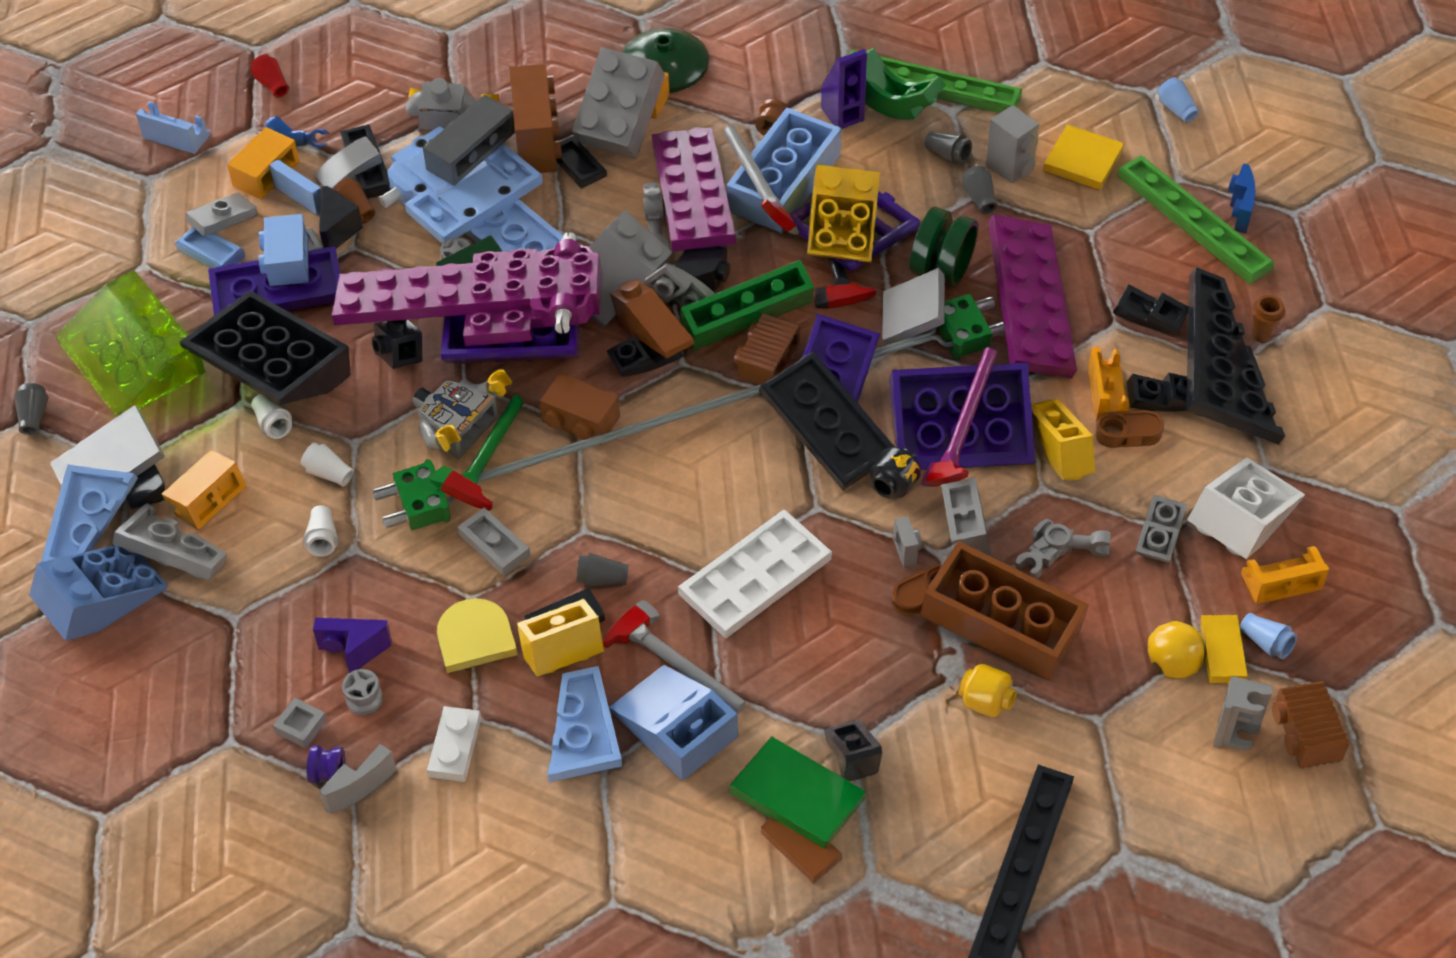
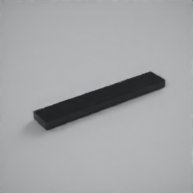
M1039 764L1037 765L968 958H1012L1068 799L1074 776Z

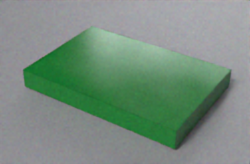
M772 736L729 785L730 794L824 849L866 797L865 790Z

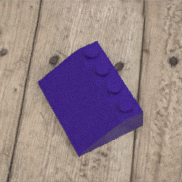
M1028 363L993 364L960 453L959 466L962 468L1036 463ZM978 365L892 370L889 384L895 445L898 448L908 449L913 452L921 470H927L931 462H940L945 451H947Z

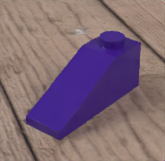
M865 49L836 59L821 86V109L832 124L841 129L864 121L867 52Z

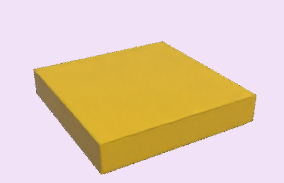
M1067 124L1045 160L1043 171L1101 190L1123 152L1124 143Z

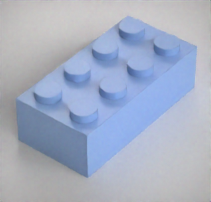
M786 108L752 151V158L774 195L789 214L802 207L811 195L817 164L832 166L840 156L841 128ZM741 165L726 185L730 212L782 233L784 229L762 209L761 203L763 199L743 165Z

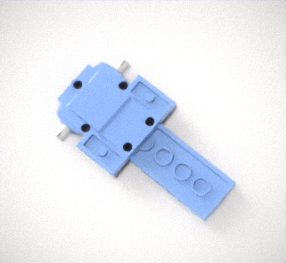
M441 126L424 136L415 138L410 145L391 156L393 164L387 170L391 190L379 196L381 205L384 208H388V206L396 201L405 205L406 213L442 244L446 240L458 238L464 233L475 243L492 235L502 251L538 248L539 252L555 248L557 242L562 240V234L519 199L543 183L542 174L504 143L455 186L426 170L422 147L444 130Z

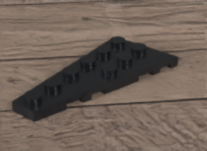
M1195 267L1189 275L1186 410L1279 445L1284 439L1285 434L1282 427L1276 426L1273 418L1276 410L1273 403L1267 402L1263 388L1266 384L1252 348L1245 345L1242 338L1245 330L1242 323L1236 322L1232 312L1235 304L1225 278Z

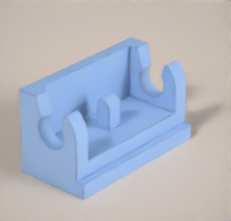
M150 101L148 102L150 114H147L143 109H139L136 113L144 139L192 154H196L211 135L202 117L195 116L196 124L160 114L157 104Z

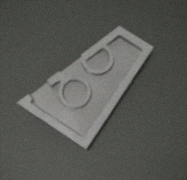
M148 503L114 532L112 544L125 548L130 553L141 554L154 559L162 565L172 566L188 572L196 578L210 580L225 565L227 553L197 534H185L180 531L177 521L170 517L165 520L155 515L156 508Z

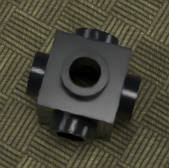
M409 320L374 323L373 351L392 369L423 362L422 332L418 327L414 326Z

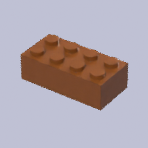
M958 541L925 592L921 616L1051 681L1082 628L1089 604Z

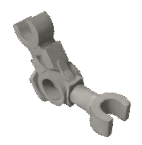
M656 182L644 183L645 220H647L649 225V232L669 249V242L663 236L661 228L663 208L660 187Z
M1049 518L1044 519L1033 529L1032 539L1036 542L1029 547L1028 551L1030 552L1020 554L1017 557L1016 569L1021 571L1024 566L1031 565L1034 568L1030 571V576L1039 579L1042 575L1043 566L1049 568L1059 556L1072 553V548L1087 549L1095 556L1108 557L1111 532L1099 530L1089 536L1073 535V530H1069L1066 526L1053 524V521Z

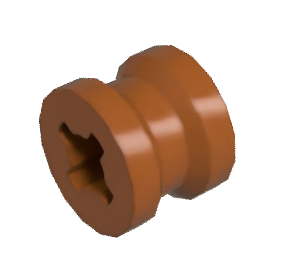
M778 99L765 100L760 106L759 115L755 121L757 131L765 136L788 106Z

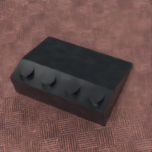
M250 290L179 341L180 347L279 405L327 394L351 376L349 346Z

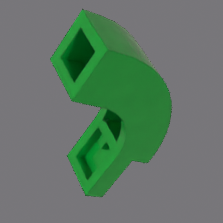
M874 48L865 50L867 52L865 104L885 116L901 120L915 119L926 107L938 99L937 94L946 86L940 76L919 82L905 81L894 75L885 66Z

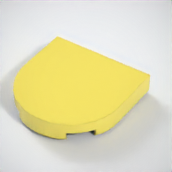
M474 598L460 601L449 607L438 622L437 636L447 673L518 655L506 613L500 606L489 600Z

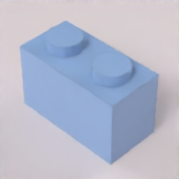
M303 214L265 217L264 231H259L260 248L264 250V254L259 255L261 274H267L270 286L309 282L308 235Z

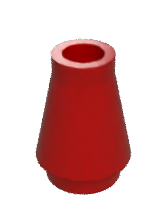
M268 54L256 57L250 66L252 77L272 92L274 97L280 98L286 95L289 91V85L285 81L277 59Z

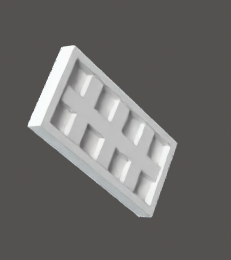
M782 510L678 586V592L695 611L726 639L832 559V551L786 510Z

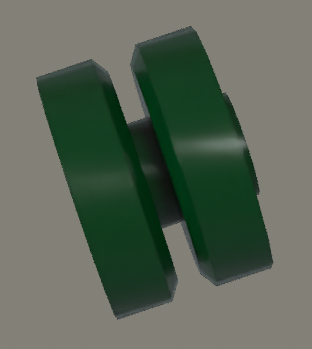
M936 206L931 207L926 213L915 237L910 256V272L921 276L939 268L944 273V285L952 288L956 287L964 277L972 259L979 231L978 221L963 215L958 216L953 221L950 211Z

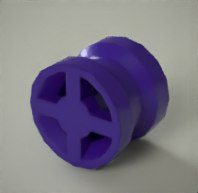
M312 745L307 758L306 773L308 782L319 783L321 780L329 781L340 767L345 764L344 748L334 747L332 750H324L321 746Z

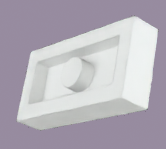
M443 707L427 768L429 778L458 782L466 781L481 722L480 711Z

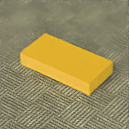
M1201 615L1199 623L1204 644L1209 684L1229 683L1231 676L1247 680L1248 674L1238 615Z

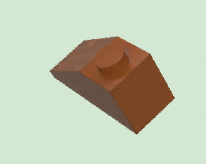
M638 279L625 282L619 289L610 293L620 327L633 336L635 335L637 339L666 359L694 345L691 335L655 291Z

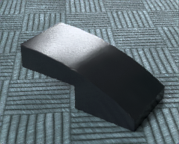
M1128 284L1113 314L1150 329L1177 333L1188 314V306L1163 292L1156 299Z

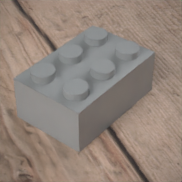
M601 47L571 131L576 139L583 145L636 159L665 78L659 63Z

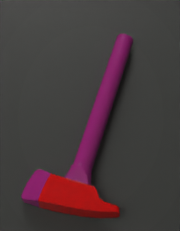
M992 348L984 349L948 449L945 451L940 462L930 463L921 482L923 486L936 487L961 481L968 477L969 472L959 466L960 453L997 355L996 350Z

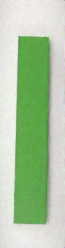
M851 50L849 54L855 53L857 51ZM879 56L894 75L905 81L919 82L940 76L946 85L937 94L938 99L1001 113L1012 105L1017 108L1022 97L1023 89Z
M1142 155L1119 168L1118 177L1247 283L1252 284L1273 270L1274 261Z

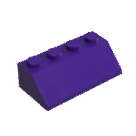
M466 315L444 316L441 359L446 363L579 359L580 337L578 325H569L570 328L567 333H564L562 328V334L558 333L555 327L533 328L532 341L465 346L463 333Z

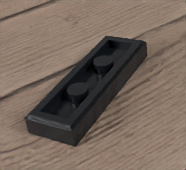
M370 124L340 131L344 147L366 136L380 153ZM382 156V163L355 175L367 199L384 195L391 190Z

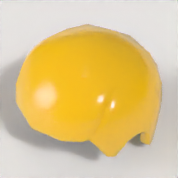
M1170 621L1159 625L1148 638L1150 660L1152 663L1156 662L1159 664L1164 675L1170 678H1186L1196 674L1204 664L1203 638L1196 628L1179 621Z

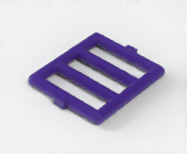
M878 191L877 206L902 222V224L893 229L876 217L874 231L882 237L873 242L872 258L920 226V220L896 204L895 198L887 192L882 194ZM811 201L789 214L797 226L798 234L808 240L809 225L804 223L803 220L810 216ZM832 258L850 271L865 263Z

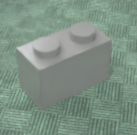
M1013 105L990 120L986 165L1012 184L1021 177L1028 176L1035 167L1040 124Z

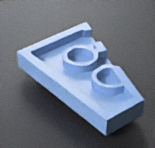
M67 464L41 562L92 551L137 481L138 477L135 473Z
M599 666L563 673L557 707V722L552 741L551 762L549 763L547 775L548 782L622 767V759Z

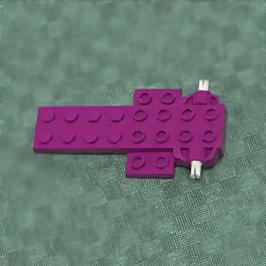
M569 232V237L565 233L562 236V240L557 242L555 248L538 252V248H521L501 252L486 251L474 254L473 263L467 264L451 263L443 266H417L407 269H383L372 272L340 274L332 311L334 325L466 315L463 333L465 346L532 341L533 328L555 327V330L561 334L563 328L564 333H567L570 328L569 325L586 324L591 315L600 314L602 268L599 252L593 253L590 247L581 246L576 241L575 234Z

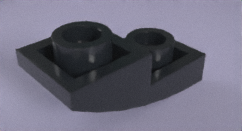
M635 335L606 351L622 377L649 372L683 357L682 351L666 359L642 341L639 342Z
M1169 372L1163 380L1132 374L1126 381L1130 408L1162 412L1187 411V376Z

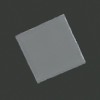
M939 268L883 291L882 341L886 345L911 338L944 324V273Z

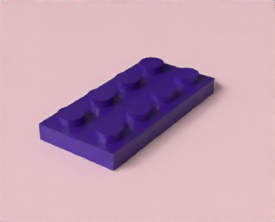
M332 246L308 251L309 282L270 286L267 274H261L259 260L208 269L214 316L249 290L286 311L334 303L340 276L336 247Z

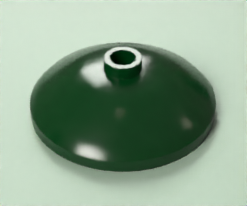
M664 27L647 30L631 39L622 50V53L657 61L663 72L668 73L669 93L681 91L696 84L705 75L709 65L708 51L703 42L691 33L676 28Z

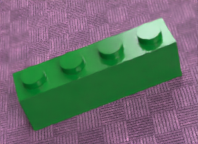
M798 260L681 307L680 323L693 338L694 345L691 347L694 351L750 328L753 322H759L763 313L777 317L811 303L814 285L802 261Z

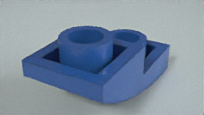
M1243 163L1239 175H1232L1228 192L1233 193L1230 206L1234 207L1232 217L1237 218L1234 230L1246 234L1254 206L1255 180L1250 165Z

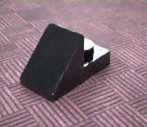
M860 720L824 729L827 744L837 755L841 777L850 782L875 775L879 772L883 753L882 747Z

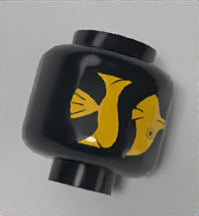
M898 447L887 448L870 468L871 485L879 495L885 498H901L905 496L921 475V469L915 454L908 449Z

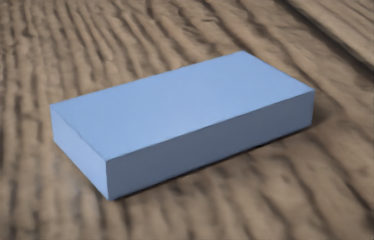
M276 160L269 165L276 189L314 214H320L321 188L280 160Z
M193 227L175 242L177 250L209 268L238 264L245 257L244 250L241 247L215 233L204 237Z

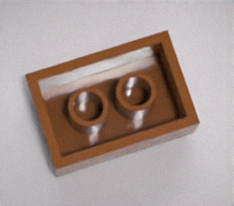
M546 63L509 67L518 156L539 173L557 172L556 159H562L560 140L554 141V138L560 137L558 118H552L557 116L556 97H549V94H555L553 75L547 76Z

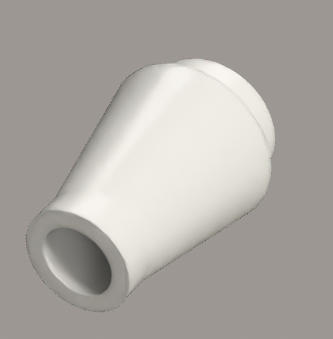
M262 394L257 395L252 400L251 407L255 411L261 432L265 436L280 439L290 432L292 417L286 409Z
M312 443L306 449L301 459V466L306 468V473L338 483L343 487L349 483L354 474V469L344 463L325 444Z
M319 505L311 510V517L303 543L310 554L324 557L333 553L339 539L332 519L331 509L327 506Z

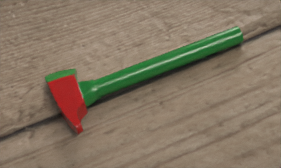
M514 395L466 472L461 475L447 466H442L433 474L430 482L442 492L459 501L480 509L485 507L490 511L493 507V502L482 494L481 487L477 485L478 479L523 406L524 400L518 395Z

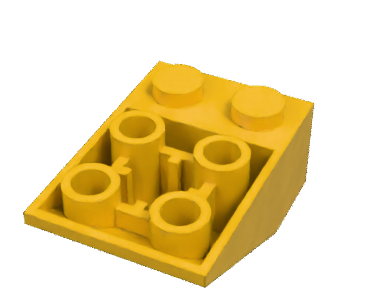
M817 164L811 199L807 255L871 263L880 172Z

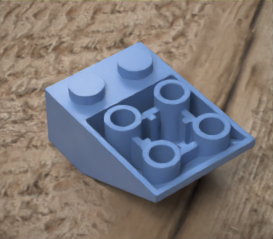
M114 545L37 563L29 596L63 639L67 641L101 631L166 590L168 585L143 555L130 553L125 548Z
M666 665L660 667L609 707L610 712L681 781H684L738 737V714L713 690Z

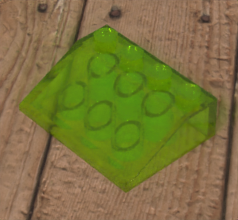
M135 270L105 284L55 336L58 343L116 417L134 405L139 409L206 373L202 359L180 347L179 341L188 334Z

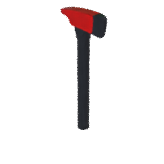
M829 258L834 285L816 288L814 299L817 308H835L872 298L876 295V290L873 287L863 288L856 283H850L844 266Z

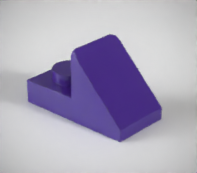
M315 617L313 632L318 649L330 652L345 650V659L349 673L360 669L391 646L392 637L387 620Z

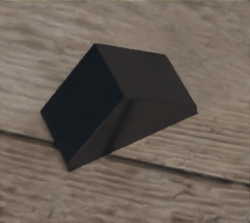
M321 186L319 233L323 248L335 246L337 249L363 228L359 207L329 186Z

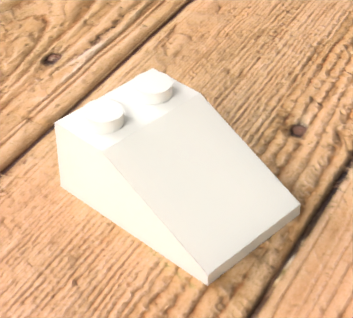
M1246 457L1205 486L1187 520L1194 524L1202 534L1212 536L1223 543L1231 553L1247 559L1261 548L1302 501L1305 494Z

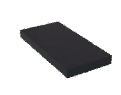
M813 351L760 385L759 392L843 491L870 473L871 466L887 448L895 447Z

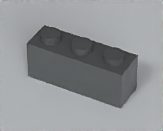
M483 95L422 147L426 170L455 186L515 133L513 110Z

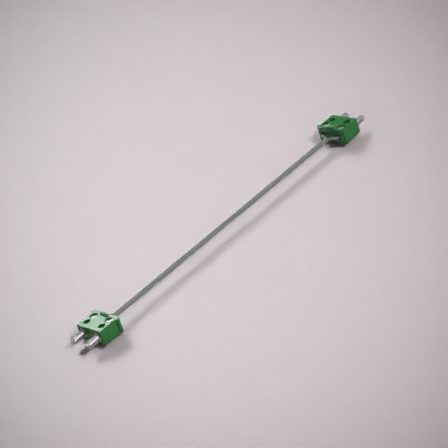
M967 294L944 302V324L937 327L942 338L934 335L936 333L935 327L930 332L876 348L873 358L931 340H937L942 346L948 347L955 360H960L961 356L990 348L991 338L1005 333L1004 322L988 326L981 312L994 308L995 301L992 297H988L975 302L971 294ZM760 385L483 471L478 479V483L761 394L759 392ZM426 459L423 464L392 473L394 483L372 490L376 501L398 494L403 511L382 518L385 528L408 522L412 531L440 521H450L449 504L455 498L450 496L447 500L444 492L430 482L431 477L436 472L430 459Z

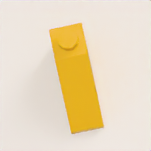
M1058 398L1032 403L1033 427L1051 467L1061 479L1079 480L1084 475L1096 473L1093 435Z

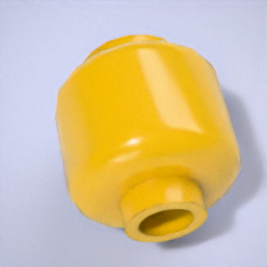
M979 664L974 669L969 668L965 672L960 683L959 695L963 697V703L966 708L995 718L1004 709L1009 711L1012 708L1017 696V690L1012 688L1013 681L1009 673L986 664Z

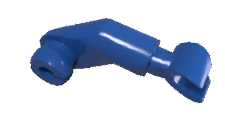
M276 116L268 118L265 123V127L295 140L296 146H306L307 143H310L315 148H321L328 145V143H320L315 139L316 133L329 134L323 128L316 129L311 133H307L305 130L294 131L280 117Z

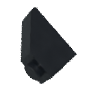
M715 246L684 250L675 267L691 274L715 292L721 281L725 282L727 280L731 265L727 263V249ZM673 299L667 304L675 305L678 303Z

